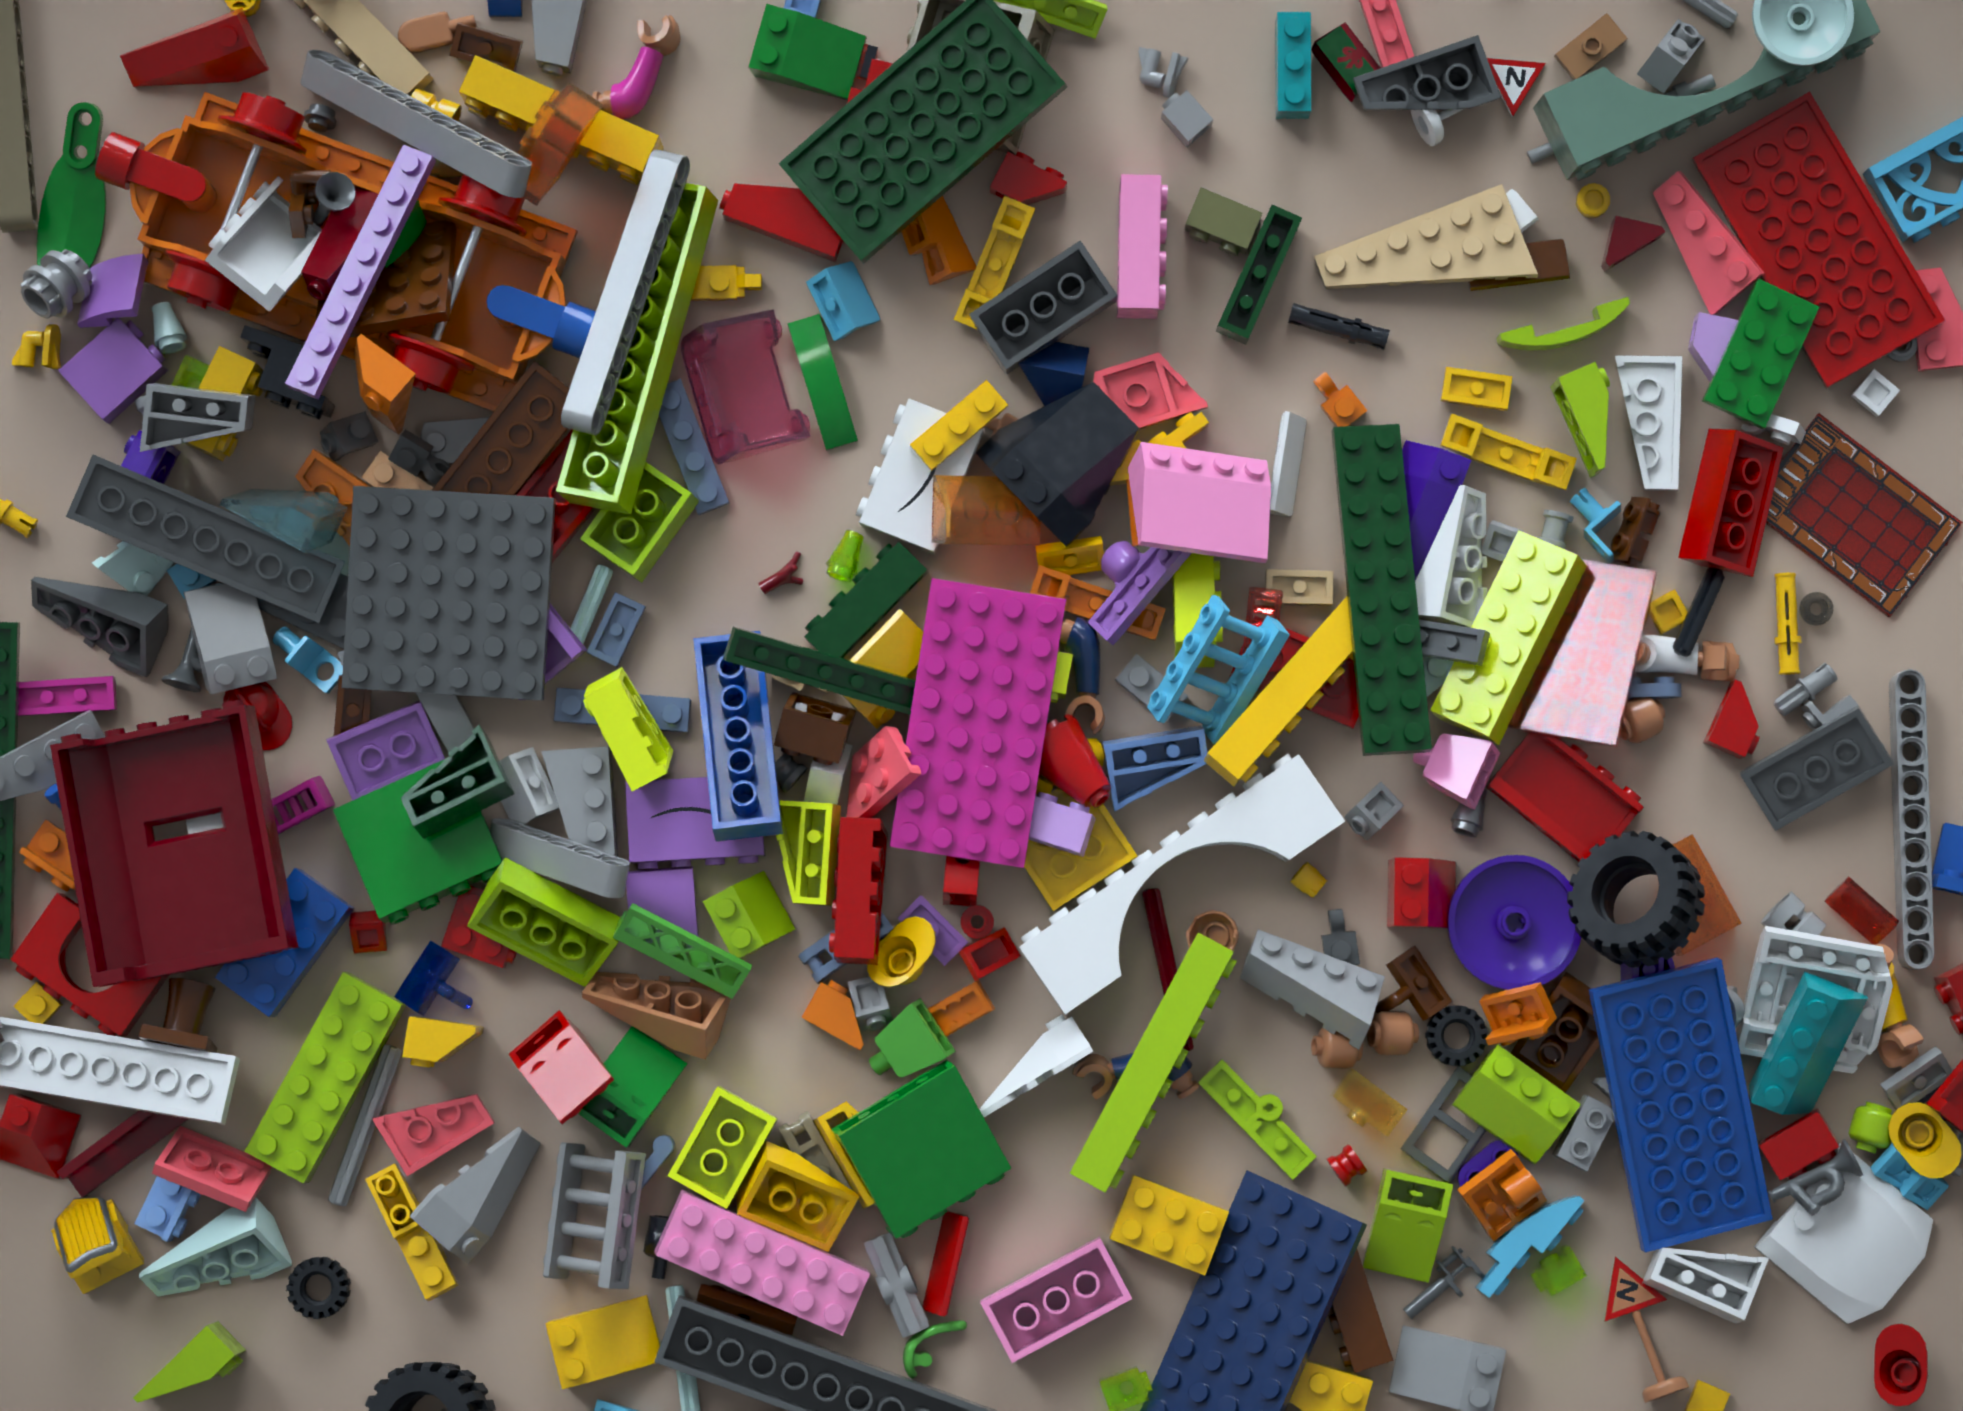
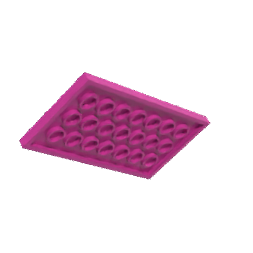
M931 579L906 746L911 751L908 760L911 765H918L920 767L921 775L901 793H898L890 847L1024 868L1066 599L942 579Z

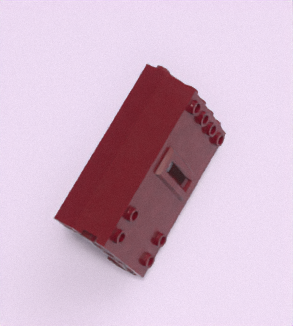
M242 700L222 703L223 709L215 708L201 711L200 718L189 720V715L168 718L169 724L157 726V722L142 723L136 725L137 731L125 733V728L108 730L104 732V738L94 740L83 739L81 734L66 735L61 737V743L50 745L93 987L111 986L135 980H148L278 954L284 950L298 948L255 706L243 705ZM221 813L223 828L155 841L153 826Z

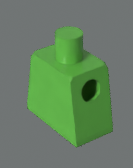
M919 998L908 1005L874 1038L881 1051L869 1058V1063L878 1075H882L893 1068L897 1076L902 1078L942 1061L956 1051L922 999Z

